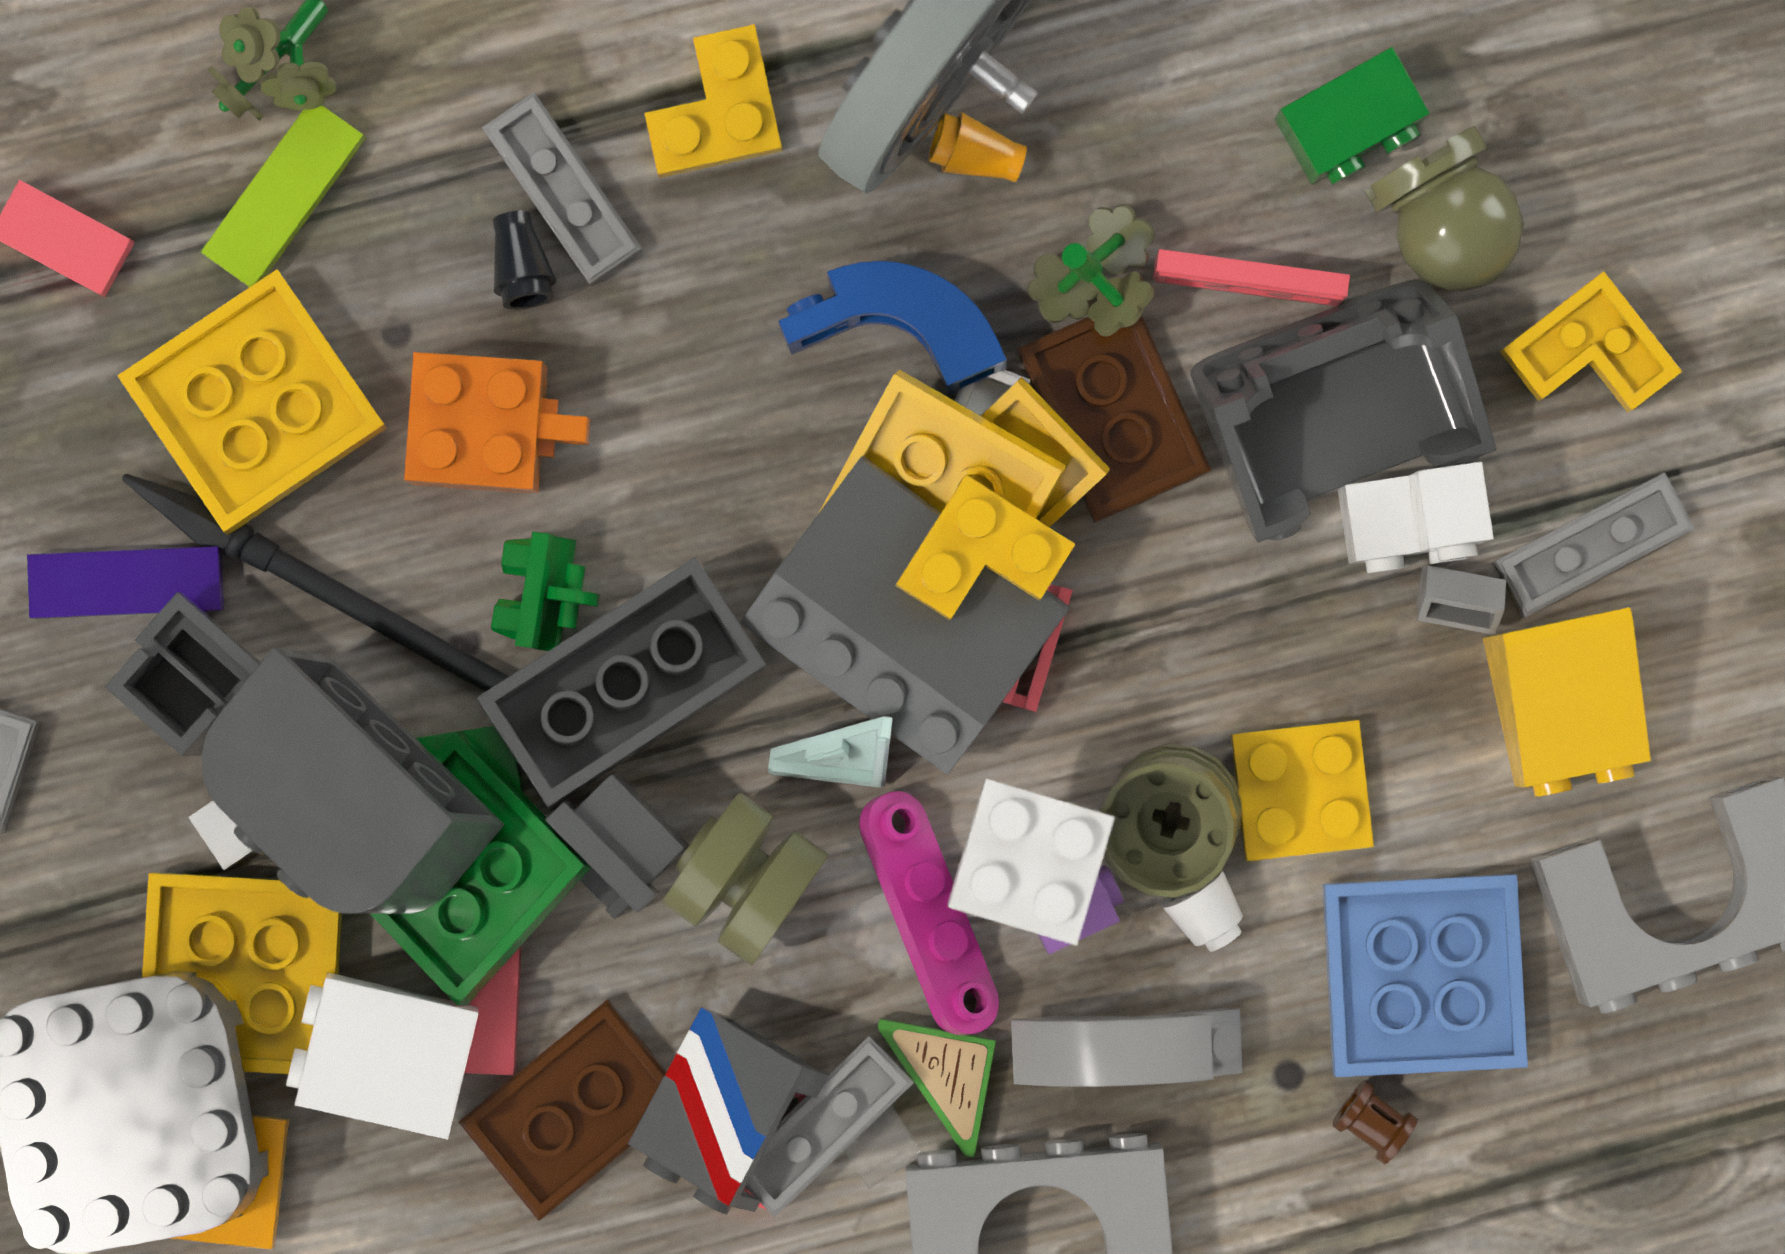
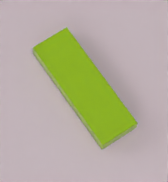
M323 105L315 109L303 110L203 247L201 253L248 287L266 277L365 141L366 137Z

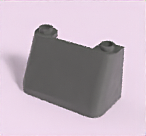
M1405 281L1382 288L1212 354L1195 364L1190 371L1197 397L1249 530L1258 543L1267 539L1282 540L1296 534L1301 529L1302 523L1310 515L1307 500L1422 455L1429 463L1435 466L1448 467L1476 463L1480 456L1497 450L1457 314L1428 283L1423 281Z

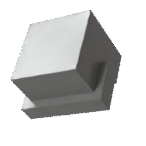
M177 592L135 639L143 648H139L107 683L105 688L180 755L201 756L204 741L212 723L261 662L187 596Z
M619 773L611 774L577 808L570 801H565L546 819L548 824L592 867L580 881L607 907L605 911L613 919L617 918L629 905L637 913L640 912L659 893L652 883L689 846Z

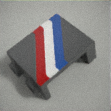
M701 1007L628 1144L648 1156L643 1166L654 1174L673 1183H677L680 1177L697 1186L698 1188L693 1197L704 1205L726 1215L731 1207L755 1212L761 1200L744 1191L749 1178L795 1093L798 1092L816 1098L828 1075L729 1016Z

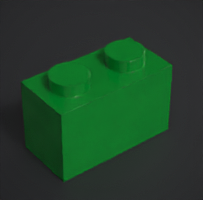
M1390 47L1281 108L1275 117V121L1311 185L1328 177L1333 186L1366 167L1361 159L1362 156L1380 146H1383L1389 155L1419 138L1421 134L1416 126L1422 124L1430 112L1394 48Z

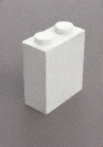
M327 972L324 987L310 985L301 1023L314 1025L308 1051L295 1048L286 1086L298 1089L295 1101L296 1106L448 1140L479 1014L478 1007L472 1005L457 1006L450 1000Z

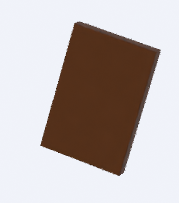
M1142 315L1132 326L1120 328L1109 336H1101L1094 328L1095 322L1086 317L1017 348V353L1034 390L1110 468L1108 473L1083 496L1094 523L1211 471V467Z
M607 999L458 1123L537 1220L540 1221L630 1147L628 1142L667 1070L612 1002Z

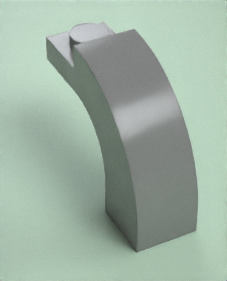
M1219 1008L1140 1016L1055 1015L1011 1020L1014 1084L1065 1087L1152 1085L1213 1080V1076L1242 1073L1240 1009Z

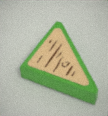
M879 1018L878 1030L963 1154L974 1158L996 1040L976 1035H955L943 1029Z

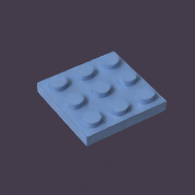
M1516 874L1322 884L1332 1073L1334 1077L1528 1068L1518 881Z

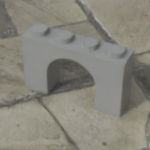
M1767 777L1709 797L1731 860L1733 887L1727 907L1719 919L1706 931L1689 939L1661 941L1648 935L1634 923L1622 903L1601 840L1588 838L1529 858L1580 1004L1588 1007L1598 1005L1600 1013L1613 1012L1638 1002L1635 995L1637 991L1659 985L1661 993L1687 987L1698 981L1695 973L1698 970L1719 964L1721 972H1727L1751 965L1759 960L1756 954L1757 950L1777 943L1780 944L1781 950L1785 951V780L1783 777Z
M1128 1133L1109 1136L1110 1147L1084 1149L1083 1139H1060L1045 1142L1046 1152L1020 1154L1018 1144L982 1147V1158L956 1160L955 1150H935L918 1153L917 1164L905 1165L913 1254H978V1240L982 1226L989 1213L1000 1201L1024 1188L1051 1186L1069 1191L1078 1196L1094 1211L1101 1223L1105 1254H1173L1163 1148L1159 1142L1148 1143L1146 1133Z

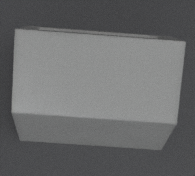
M1424 566L1421 571L1415 606H1418L1417 621L1495 635L1505 610L1506 580L1435 566Z

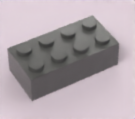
M694 557L478 696L477 700L547 809L551 810L763 672L766 664L696 557Z

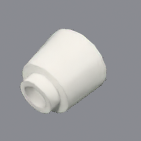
M1223 870L1202 889L1175 898L1167 897L1161 904L1163 909L1195 946L1205 944L1209 952L1228 945L1242 932L1237 924L1241 921L1243 915Z

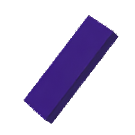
M218 546L27 555L29 618L31 619L158 614L177 592L183 593L204 612L224 611L222 549H219Z

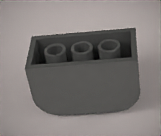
M273 647L214 720L204 741L201 760L203 779L215 804L237 825L233 830L236 837L252 851L262 855L266 854L280 868L277 873L278 878L288 889L303 898L310 897L314 902L331 911L364 914H410L430 908L452 889L505 825L331 656Z

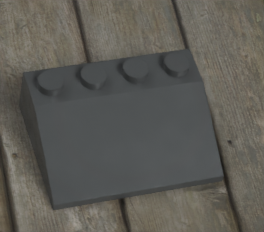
M862 455L773 574L740 623L870 719L882 716L892 717L891 734L948 775L1066 615L1070 606L1048 590H1046L1039 601L985 566L951 620L946 619L896 587V583L941 512Z

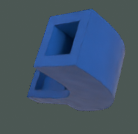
M870 261L850 264L828 271V281L834 297L825 301L821 294L803 298L786 309L788 317L778 321L791 355L858 326L880 324L905 331L919 341L930 355L948 396L958 392L959 389L974 382L976 384L988 379L990 375L1006 370L1007 359L988 320L973 301L944 278L909 264Z

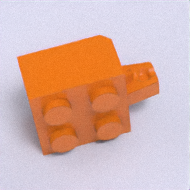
M413 352L404 481L414 486L539 493L541 457L554 458L555 443L589 445L591 419L586 416L558 414V400L546 399L548 367L543 361Z

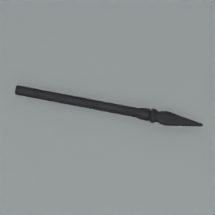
M130 474L122 476L125 484L196 544L208 547L218 546L219 549L225 550L226 554L233 559H238L242 556V562L263 572L269 571L485 692L509 677L280 549L279 545L257 532L254 535L252 526L244 524L227 536L200 497Z

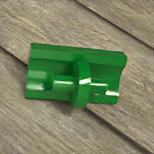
M532 531L531 538L512 539L504 542L501 559L503 573L525 577L521 602L499 598L494 605L491 622L493 632L515 639L514 646L550 651L561 643L563 627L576 629L580 605L598 607L600 594L582 591L586 566L573 564L576 540Z

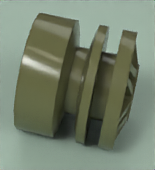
M1165 744L1142 751L1123 767L1100 810V813L1115 817L1104 852L1107 864L1124 883L1147 895L1175 898L1202 889L1221 873L1233 850L1240 830L1242 800L1234 777L1216 757L1194 746ZM1170 801L1182 804L1181 815L1184 817L1180 819L1177 826L1166 823L1167 812L1164 810H1166Z

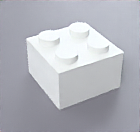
M985 778L948 900V907L1077 945L1115 817Z

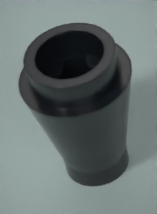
M518 210L496 216L493 219L495 231L494 293L502 297L503 307L510 310H522L541 306L553 299L552 286L557 280L532 226L530 213Z

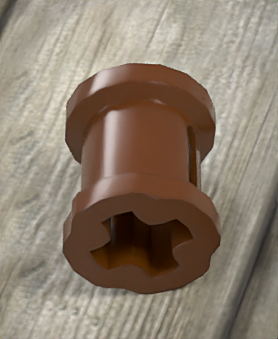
M1364 1080L1354 1089L1341 1106L1333 1120V1127L1340 1132L1348 1129L1377 1151L1376 1159L1385 1165L1395 1157L1406 1143L1418 1119L1409 1112L1401 1115L1374 1095L1373 1085Z

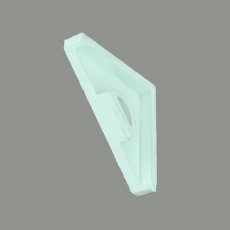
M882 716L771 748L768 773L811 780L879 788L881 786L885 787L892 717Z

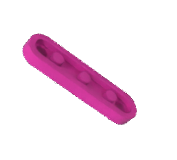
M893 791L877 796L870 800L861 812L859 820L860 834L933 1018L944 1031L955 1035H971L982 1032L994 1022L999 1009L998 993L966 912L948 907V900L954 882L927 814L921 803L908 793ZM894 812L899 813L904 818L905 830L902 834L897 832L892 825V815ZM966 991L971 992L976 999V1008L973 1013L969 1012L963 1003Z

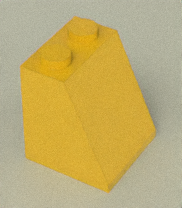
M1630 607L1483 638L1515 787L1532 786L1535 797L1546 796L1572 790L1570 779L1572 777L1595 773L1597 784L1627 779L1635 776L1633 764L1651 761L1635 630Z

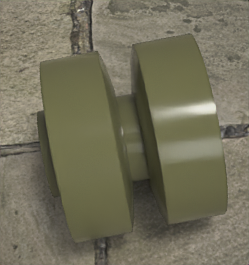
M739 792L718 820L712 815L709 817L674 868L681 874L665 896L662 904L695 927L703 923L722 902L732 908L720 932L718 943L752 966L829 854L794 831L773 850L770 856L759 848L771 827L774 815Z

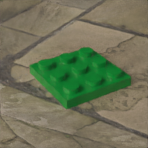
M453 732L433 756L505 825L438 903L416 913L371 915L457 1006H466L592 867L546 821L547 817L465 733Z

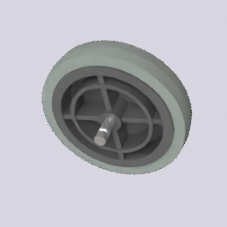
M909 0L902 12L899 9H895L873 38V42L879 47L870 59L865 56L844 82L842 88L848 92V95L842 102L822 139L818 156L840 178L861 191L869 193L882 184L904 162L938 124L974 78L978 79L999 97H1006V102L1023 114L1033 102L1038 92L1025 82L1018 81L1016 75L991 56L1031 0Z

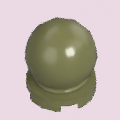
M1476 126L1470 127L1447 139L1446 146L1425 159L1421 160L1417 156L1373 183L1371 188L1364 191L1376 213L1390 207L1393 212H1399L1396 239L1403 259L1423 282L1449 291L1473 290L1492 284L1508 269L1518 254L1524 227V220L1516 195L1498 175L1476 167L1478 159L1475 157L1488 149Z

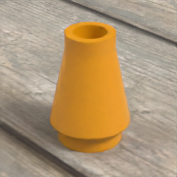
M960 112L957 117L945 113L936 127L928 161L941 165L942 173L1002 178L1016 182L1025 161L1027 146L1013 142L963 112Z

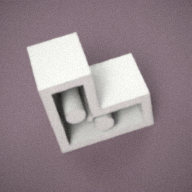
M1482 462L1421 470L1409 476L1348 484L1338 489L1349 564L1365 562L1367 574L1405 568L1404 556L1428 553L1430 564L1465 560L1468 557L1478 556V544L1494 539Z

